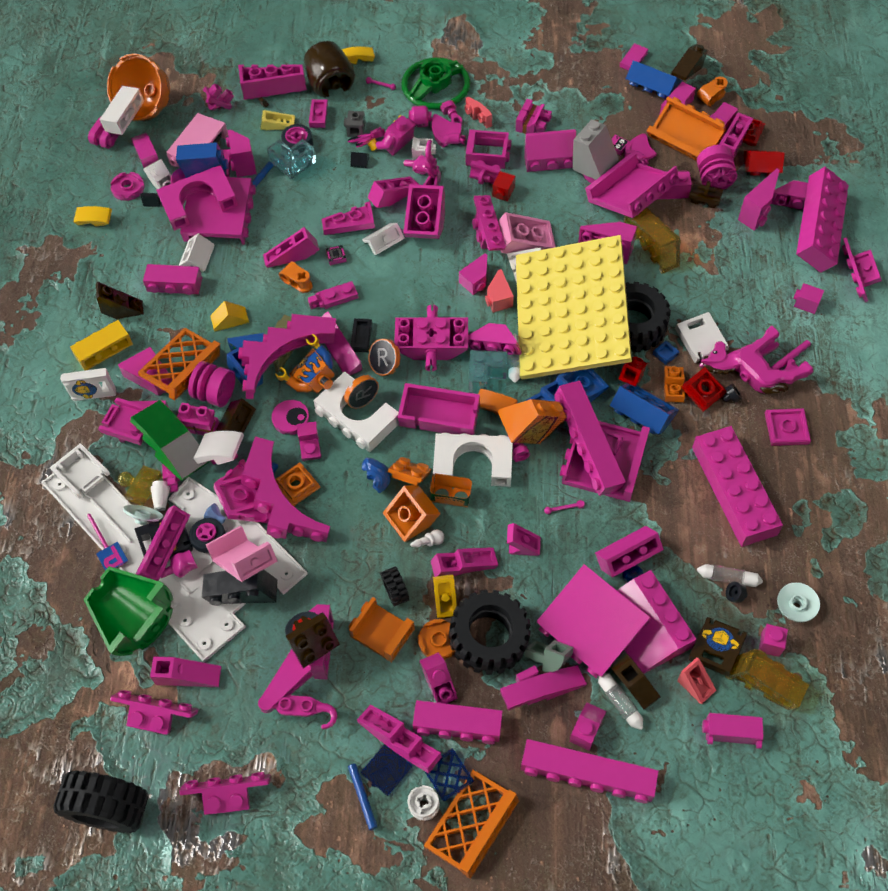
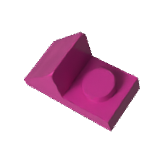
M316 421L297 424L302 461L321 459Z
M515 523L508 525L507 544H509V554L540 555V536Z

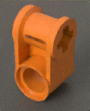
M716 77L698 90L697 97L707 106H712L716 101L725 96L728 80L724 77Z
M291 261L279 273V277L284 283L301 293H307L313 287L312 282L309 280V272L298 266L295 262Z

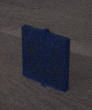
M384 744L360 774L372 783V787H377L388 797L411 770L413 765Z

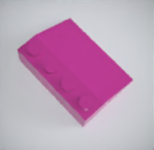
M651 570L632 579L617 590L651 618L650 623L647 626L644 625L624 649L643 674L693 648L697 639Z

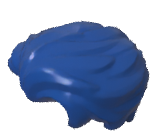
M366 457L362 463V470L367 471L368 480L372 479L374 481L373 488L378 493L383 492L391 481V473L388 472L389 468L374 458Z

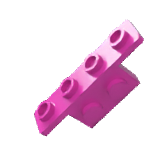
M490 195L474 196L473 200L477 212L472 220L473 229H476V240L480 243L481 249H488L489 251L505 250L506 246Z
M847 237L843 238L845 245H842V249L845 255H849V259H846L849 269L853 268L854 270L851 276L854 284L858 282L859 287H856L859 298L863 297L864 301L868 302L864 287L882 281L872 251L870 249L853 256Z
M120 690L110 698V701L130 705L126 726L168 735L171 731L173 714L188 718L198 714V708H193L191 704H174L169 699L155 700L152 699V696L145 694L139 696L132 695V692L127 690Z
M256 772L248 777L233 775L229 779L220 780L219 777H214L206 782L190 780L182 785L179 794L202 793L204 815L249 810L248 787L269 785L271 776L264 772Z

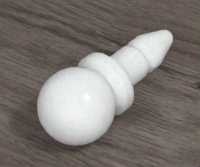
M435 529L431 533H426L425 537L413 541L410 546L420 547L428 545L431 547L433 545H440L444 542L445 535L441 530Z

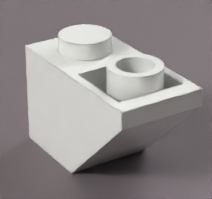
M162 159L143 168L156 189L171 184V175Z

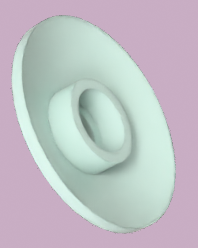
M130 504L125 505L123 511L134 518L135 523L140 525H146L147 522H156L163 519L162 513L150 507Z
M803 583L785 585L777 597L778 607L782 614L795 622L810 621L817 615L820 608V601L816 592ZM793 603H798L800 608L796 607Z

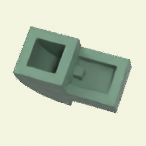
M535 640L526 648L524 656L535 662L543 663L542 671L554 672L570 659L573 647L556 640L550 645Z

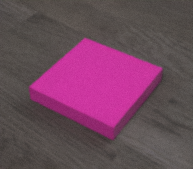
M804 408L766 410L765 417L771 446L810 444L811 439Z

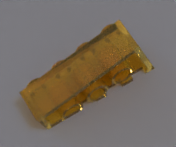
M645 208L634 218L624 215V223L637 226L635 240L639 239L642 249L649 251L651 254L650 259L653 263L657 262L659 264V271L662 274L680 266L681 239L678 235L670 230L648 208Z

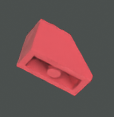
M502 269L497 271L487 288V296H485L486 304L488 307H491L493 312L513 307L514 296Z

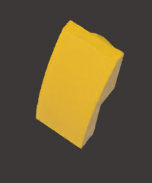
M349 47L342 49L353 64H357L358 59L373 62L375 57L371 47Z
M99 206L77 207L73 222L76 225L91 223L95 227L108 225L112 209Z

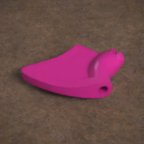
M433 114L432 132L435 140L442 148L450 144L459 145V143H465L466 137L461 135L462 123L451 122L438 114Z
M640 134L626 145L624 158L631 152L635 153L638 163L647 166L648 160L654 158L657 153L650 147L647 135Z

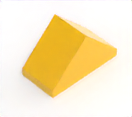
M224 301L211 314L214 332L249 323L246 308Z

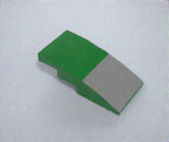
M161 400L131 417L130 422L143 433L142 439L156 451L154 456L181 481L209 463V461L196 463L193 458L199 447L198 442Z

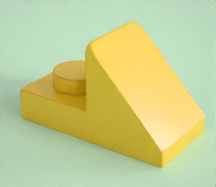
M454 576L433 577L437 618L451 617L457 606Z

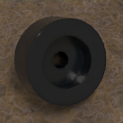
M733 383L725 388L727 394L722 396L726 403L731 399L734 403L743 399Z
M733 581L726 588V598L731 602L741 603L748 596L746 586L742 583Z

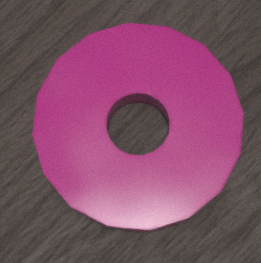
M124 172L114 177L110 188L115 198L129 201L139 197L143 193L145 186L139 174L135 172L126 174Z

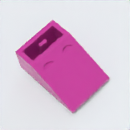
M623 222L580 226L578 243L621 235L624 264H628L634 247L637 226Z

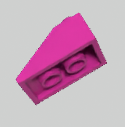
M779 169L774 170L744 197L738 220L753 231L759 226L762 227L767 221L766 216L771 209L770 204L778 179Z

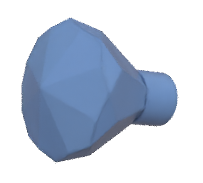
M213 503L206 509L204 518L216 519L221 524L225 522L226 517L221 514L216 503Z

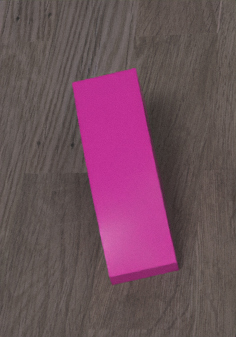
M147 133L131 138L144 168L159 160Z

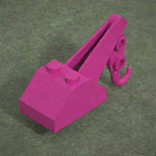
M432 140L427 141L425 149V168H428V178L423 185L409 184L403 232L405 237L439 239L444 228L445 190L443 186H439L441 172L439 171V165H437V158H434L431 154Z
M317 604L309 610L317 615L323 612L333 629L334 618L330 605ZM291 648L283 664L259 699L258 706L263 713H270L275 709L284 716L301 717L328 712L331 715V720L327 724L322 725L321 728L328 729L332 727L337 720V711L332 705L322 703L309 696H291L312 676L315 679H328L331 651L303 669Z

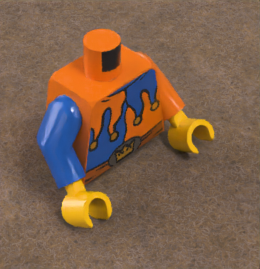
M314 334L312 335L315 337V341L310 343L306 338V342L310 346L315 347L316 350L312 349L289 373L291 377L287 375L286 370L282 367H279V369L284 372L283 376H278L275 373L278 380L287 381L286 384L297 392L313 391L319 393L323 388L330 389L333 385L331 380L334 377V372L331 370L333 368L332 356L323 345L319 344V339Z

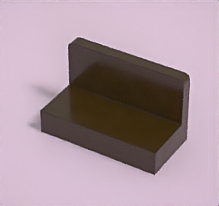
M242 398L230 402L215 431H236L244 434L256 408Z

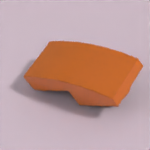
M664 367L665 402H684L685 393L681 388L685 380L683 367Z
M481 388L478 393L480 394L479 409L492 411L496 415H499V409L517 404L518 402L517 399Z

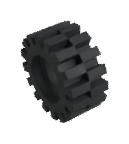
M396 566L380 572L383 585L394 607L410 600L403 578Z

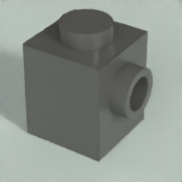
M348 111L347 117L344 118L347 137L364 135L366 124L364 111Z

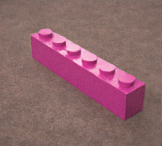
M581 381L559 386L555 393V401L560 402L567 417L564 421L568 424L570 436L576 442L578 454L583 458L585 470L590 474L593 488L597 490L599 496L620 490L626 481Z
M529 739L526 741L521 764V771H525L524 773L528 776L537 777L542 775L546 776V779L549 781H567L573 787H581L583 785L590 787V790L603 793V791L612 792V795L615 797L625 798L628 796L635 798L636 802L645 804L648 801L652 802L654 799L659 771Z

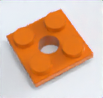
M400 457L388 469V472L392 473L391 478L417 486L431 473V469L428 468L427 464L411 463L410 459Z
M300 462L275 479L280 491L293 506L321 488ZM295 480L301 482L298 486L291 485Z

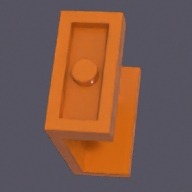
M374 597L369 602L366 601L358 618H354L349 625L350 636L390 662H393L415 630L414 621L406 618L405 621L401 620L378 606Z

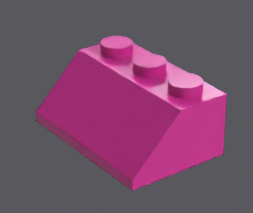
M576 129L525 134L524 159L527 172L573 168V139L576 137Z

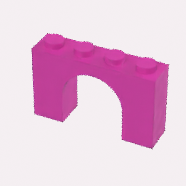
M681 82L669 97H676L682 104L687 106V104L693 101L696 88ZM666 100L661 104L660 113L667 103ZM724 102L710 117L715 120L716 118L722 120L725 123L726 130H728L737 115L738 108Z
M221 165L156 190L174 231L190 225L183 205L187 197L195 192L205 191L213 194L222 212L238 206L235 194Z

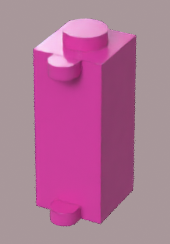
M709 713L706 720L702 722V732L706 733L707 744H713V741L756 745V748L761 749L763 717Z

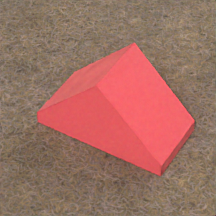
M699 658L694 659L682 670L677 680L700 704H703L717 691Z

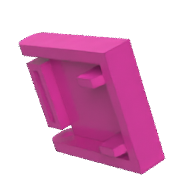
M116 398L114 402L117 405H111L101 422L103 426L100 425L98 430L103 434L141 445L144 441L142 439L143 433L139 432L130 420L133 415L147 407Z

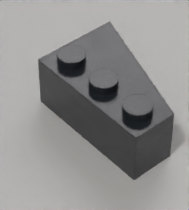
M264 569L242 582L227 571L208 573L203 575L202 598L211 605L276 603L278 580Z

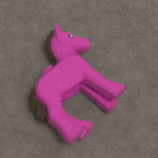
M773 325L766 330L762 338L729 354L726 352L725 343L722 341L716 342L709 356H704V359L701 360L702 363L699 364L701 368L706 367L709 372L717 373L718 375L722 373L726 375L729 372L737 371L744 382H748L756 391L768 395L780 393V391H788L789 387L786 384H792L796 380L806 378L814 371L807 361H804L798 367L793 358L787 361L784 370L771 369L764 356L776 350L780 345L778 342H775V339L779 337V332Z

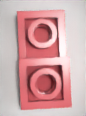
M467 97L464 107L467 115H470L473 120L478 119L486 128L492 127L491 112L480 102Z

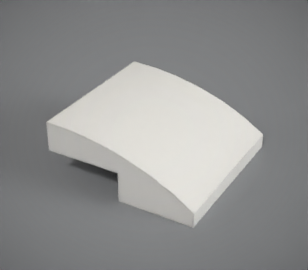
M236 431L205 433L193 459L197 464L213 459L217 465L233 461L244 435Z

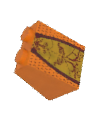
M530 399L498 410L511 443L540 444L567 418L562 405L556 401Z

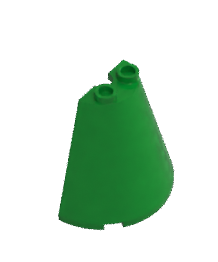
M109 566L100 577L101 584L98 587L92 588L83 600L108 651L113 655L128 656L132 655L133 651L139 648L141 650L145 649L161 635L172 615L171 601L173 596L170 589L162 582Z

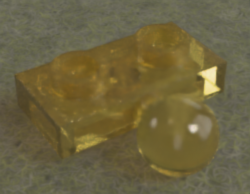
M143 465L136 478H133L130 472L120 473L118 483L123 487L130 486L125 494V499L144 506L151 494L150 487L154 481L160 479L161 471Z

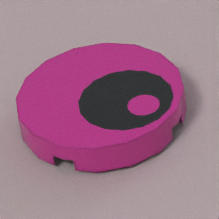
M296 400L283 401L272 412V423L275 429L282 434H297V424L308 423L309 420L307 407Z

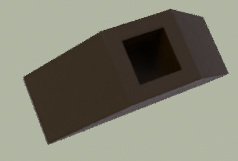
M100 282L95 283L96 298L102 314L114 319L144 315L143 300Z
M623 651L610 668L643 710H646L660 699L661 696L631 657Z

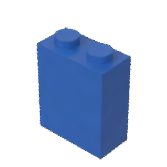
M218 143L177 146L176 161L186 178L221 165L226 175L229 163L225 159L223 150L220 149Z

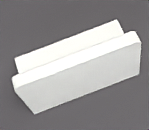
M390 223L362 240L364 243L368 242L374 255H377L405 237L398 223Z
M199 233L188 240L179 266L192 265L199 267L200 271L204 272L215 245Z

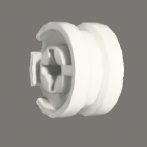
M425 785L415 787L408 796L409 810L416 819L427 821L437 815L440 802L433 788ZM427 800L428 804L421 807L420 801Z

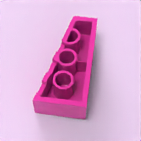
M238 65L244 100L307 90L303 65H281V67L267 65V67H258V65L244 67V65Z

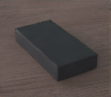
M354 318L350 345L354 352L369 353L372 319Z

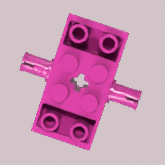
M428 305L427 317L395 318L394 344L398 346L401 354L413 360H426L425 370L430 371V365H432V372L436 371L437 360H451L468 350V317H438V306L433 305L432 311L431 305Z

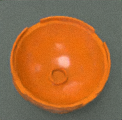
M128 54L121 57L115 67L112 66L107 80V93L110 103L122 86L139 88L144 103L132 121H145L155 118L166 107L169 100L170 84L167 74L157 62L142 54Z

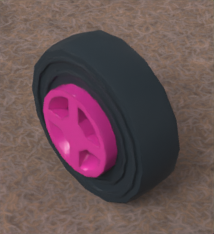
M204 518L192 526L189 539L197 551L209 553L206 544L226 534L218 520Z

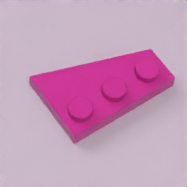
M370 201L360 208H357V206L352 207L349 212H339L323 218L324 235L375 228Z

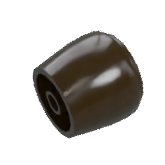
M322 41L307 50L304 55V65L309 83L317 95L327 98L329 97L328 90L330 89L337 90L341 87L344 92L350 90L354 83L355 71L349 58L335 42Z

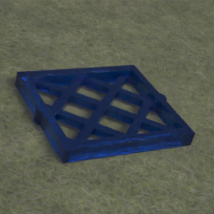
M453 748L441 755L442 758L437 763V771H430V773L436 774L434 781L430 774L425 772L443 802L456 793H460L462 789L474 782ZM451 755L450 762L442 761L443 758ZM454 756L459 764L453 763ZM441 764L448 765L447 773L440 772ZM452 766L459 767L458 775L450 773ZM462 769L464 770L467 776L461 775ZM439 775L446 776L445 783L437 782ZM449 777L457 778L455 785L448 784ZM460 779L467 780L466 783H464L461 786H458ZM437 786L444 787L442 793L440 792ZM447 787L454 789L453 792L445 795Z

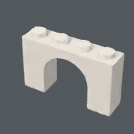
M344 372L333 382L330 389H325L313 400L315 412L320 417L324 416L328 419L334 428L338 427L342 430V433L347 438L355 440L361 449L365 448L371 452L399 425L397 418L399 412L385 403L371 417L365 420L347 418L342 413L343 408L347 404L344 395L348 386L351 387L355 379Z
M436 434L433 465L434 481L435 473L453 476L456 459L463 453L476 451L483 453L491 461V486L511 487L513 443H511L506 435Z

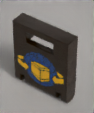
M707 617L689 655V661L692 662L694 659L699 658L704 667L730 677L748 632L743 631L740 636L738 635L740 629L717 620L712 625L710 624L712 618ZM707 652L724 660L722 664L704 658L703 653Z

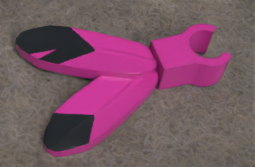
M379 127L369 134L355 136L347 141L349 143L359 141L356 143V148H359L374 138L384 136L385 130Z

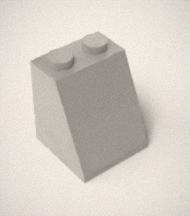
M591 119L573 139V170L596 180L619 162V158L607 126Z

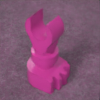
M452 100L442 103L441 111L443 114L448 115L451 118V122L457 121L462 123V118L457 115L455 103Z
M513 443V460L515 462L526 460L530 456L527 446H524V443Z

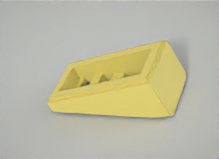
M263 110L261 130H284L286 127L294 125L295 115Z

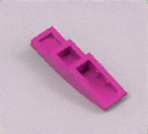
M578 665L519 681L500 688V692L509 711L544 699L548 701L584 687L586 682Z
M371 704L357 719L361 726L382 743L428 774L442 758L441 752L423 743L422 737L406 729L403 722Z

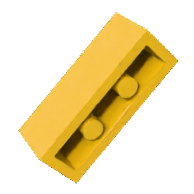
M117 320L83 340L76 342L70 348L84 371L133 345L125 328Z

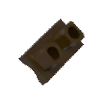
M707 181V185L693 183L689 199H691V203L699 204L702 201L706 202L708 207L715 208L720 203L723 189L711 187L710 181Z

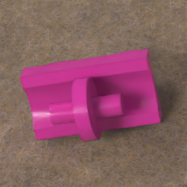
M215 83L210 88L206 86L203 88V92L207 94L206 103L210 110L214 111L220 107L228 110L232 108L231 101L234 98L232 91L226 89L221 94V87Z
M482 160L472 161L469 177L477 179L478 184L481 185L484 182L493 184L501 169L496 164L492 166L486 165Z

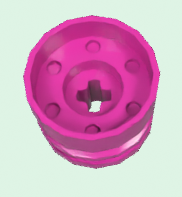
M713 145L707 147L697 157L702 185H707V181H710L711 187L726 189L736 181L738 175L731 149L727 146Z
M201 361L196 365L191 374L188 385L189 396L222 408L229 402L234 391L235 373L232 370L223 367L217 368L214 364Z

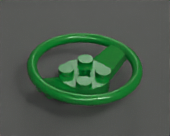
M435 57L423 59L411 65L402 77L401 87L405 97L413 104L437 110L441 109V105L444 102L430 103L422 101L430 91L435 94L439 93L440 90L447 88L452 83V76L461 73L464 78V88L458 96L451 99L456 105L468 94L471 81L468 72L462 64L460 65L456 60ZM420 68V78L412 90L409 91L408 79L415 70Z

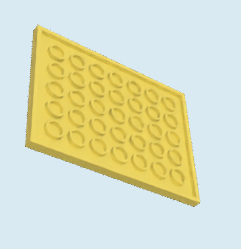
M621 235L516 255L519 347L522 352L519 355L521 380L632 362Z

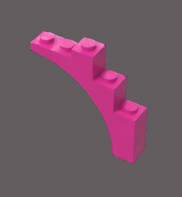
M292 314L291 321H287V329L268 327L267 334L263 335V342L244 340L243 348L239 347L238 358L242 359V366H245L244 375H247V380H243L242 391H246V399H254L256 386L261 376L275 360L291 350L309 345L306 342V338L310 343H313L315 337L312 334L318 337L319 343L334 344L336 318Z
M255 437L242 473L241 485L251 489H258L254 500L255 510L261 513H271L266 534L273 538L286 539L287 533H292L294 536L311 538L316 542H327L330 526L302 514L290 504L280 491L272 470L271 458L274 441Z

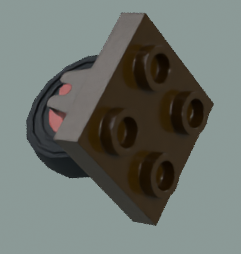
M310 611L301 612L292 617L285 627V637L303 669L340 645L323 612L319 615Z

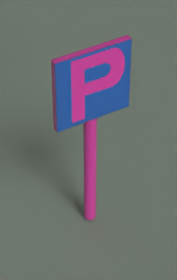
M87 514L105 548L96 553L105 571L109 566L118 568L129 562L118 542L108 546L91 514Z

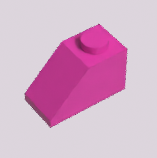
M486 253L459 271V283L472 295L482 291L486 286L488 261Z
M586 702L572 731L569 742L590 751L606 711Z

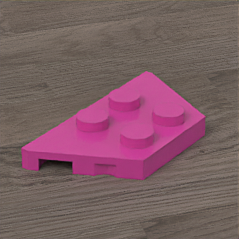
M242 459L233 470L230 469L224 477L218 479L214 483L213 488L228 519L268 523L271 514L261 513L254 509V500L258 489H251L241 485L242 473L246 464L245 460Z

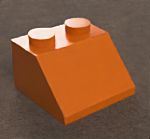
M419 485L403 486L383 512L404 542L409 541L429 528L441 514Z

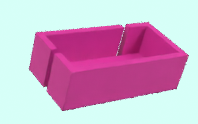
M405 383L397 417L399 426L416 429L418 425L420 430L474 435L476 419L478 418L480 408V394Z

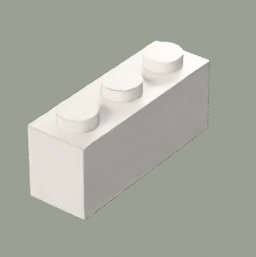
M126 86L120 88L100 118L105 132L123 135L144 103L139 88Z

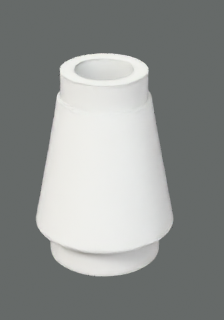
M154 481L150 487L154 510H166L170 487L166 481Z

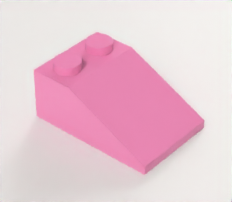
M505 212L498 221L506 246L505 250H501V253L507 254L540 247L541 250L556 247L551 224L548 220Z

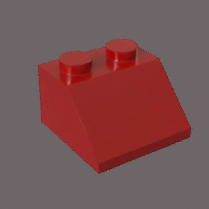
M744 150L745 171L750 172V175L760 176V172H765L769 176L776 169L780 170L779 173H783L785 152Z

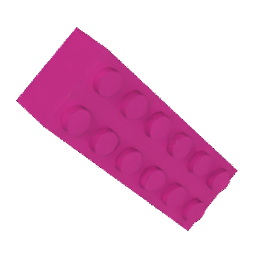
M823 167L809 176L796 255L820 273L838 263L849 187L845 181L827 167Z
M732 426L696 436L692 449L740 546H747L778 536L783 524Z

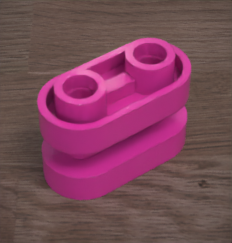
M99 117L89 131L88 141L90 144H100L101 147L110 149L120 134L105 132L100 122L101 117Z

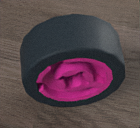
M294 124L282 131L283 149L287 153L298 156L311 150L313 139L311 130L307 126Z

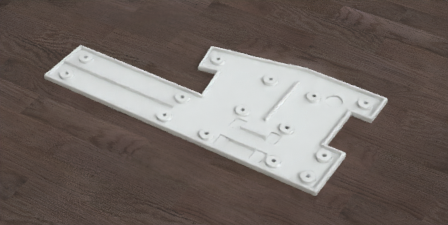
M77 456L64 469L67 471L81 459ZM54 473L41 482L103 550L105 548L87 517V514H91L108 546L118 542L129 562L118 568L136 574L144 557L134 528L143 525L135 523V519L123 511L124 506L131 503L104 474H102L104 480L87 494L83 491L80 492L83 496L81 499ZM189 476L178 487V491L169 497L168 500L190 514V518L185 526L188 535L192 526L197 521L204 519L206 509L213 503H216L221 514L226 517L225 522L222 524L226 533L242 526L247 539L253 544L260 546L265 542H269L278 562L264 570L278 580L277 589L283 595L308 574L272 536L266 534L267 531L258 522L228 519L218 496ZM151 538L143 541L146 552L152 542ZM193 547L191 554L198 568L191 570L181 578L177 577L174 573L162 579L160 577L159 582L165 584L173 596L171 601L173 611L168 624L205 663L246 627L235 615L246 603L211 605L202 598L203 575L225 570L212 561L209 553L199 552ZM170 559L165 568L170 566Z

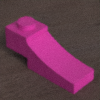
M493 547L457 549L455 553H436L430 561L434 577L453 575L455 577L474 571L496 569L498 566Z

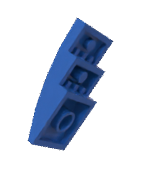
M592 368L566 372L558 375L556 381L542 387L540 393L527 400L555 401V393L559 386L581 381L591 403L606 391L609 386Z

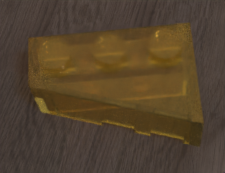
M758 649L740 654L730 677H725L729 680H732L734 677L745 683L744 687L748 690H751L753 687L763 692L764 698L787 710L800 707L809 687V684L804 682L802 677L789 672L783 664L771 660L765 652Z

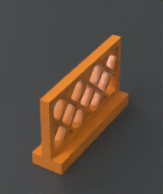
M184 328L138 371V376L169 393V398L175 401L188 388L191 374L196 365L201 361L212 364L220 356V343L215 340L211 343L189 329ZM187 335L192 338V341L182 342L181 339ZM196 345H204L206 348L204 350H196ZM193 346L194 350L183 351V347ZM180 347L181 352L170 353V349ZM195 355L193 361H185L184 356ZM182 357L183 362L172 363L171 358ZM163 358H169V363L158 364V361ZM174 367H184L182 372L173 373ZM170 368L171 373L160 374L159 369ZM157 369L158 374L149 375L146 372ZM172 378V382L166 385L161 382V379Z
M472 770L424 844V847L471 879L518 804L517 794L511 790L504 789L475 770ZM477 778L482 781L484 789L471 792L470 785L473 780ZM498 791L503 794L499 802H489L488 793ZM485 794L487 804L474 807L473 797ZM470 797L472 808L459 811L458 803L460 800ZM488 809L490 816L487 821L478 823L476 812ZM473 813L475 824L462 827L460 816ZM457 817L459 828L447 830V820ZM476 828L477 837L475 840L465 842L463 831ZM460 832L462 843L450 846L448 835ZM445 836L447 847L436 849L432 846L436 838ZM464 848L465 856L459 864L452 859L451 851Z

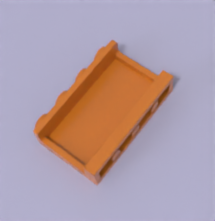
M667 97V103L656 122L647 129L649 137L696 161L701 151L707 147L718 145L727 131L722 120L718 118L715 120L704 111L700 113L692 105L687 104L686 106L682 104L676 97Z

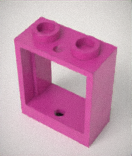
M469 129L466 166H470L472 161L482 160L486 165L492 166L496 164L501 169H505L506 162H509L510 152L507 151L511 150L512 140H509V133ZM475 145L503 147L502 155L474 153Z

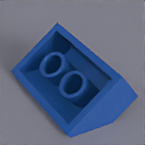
M634 60L626 76V79L630 81V85L635 87L642 85L644 86L643 90L650 93L653 90L659 92L658 96L665 99L683 82V80Z
M628 383L619 387L610 404L616 413L620 415L625 414L630 417V421L637 425L642 424L645 427H649V432L652 434L664 432L679 411L676 407L637 385L635 387Z

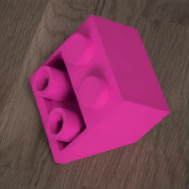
M231 129L228 130L226 143L227 147H230L227 150L229 160L233 159V161H230L232 171H236L237 177L257 174L249 138Z

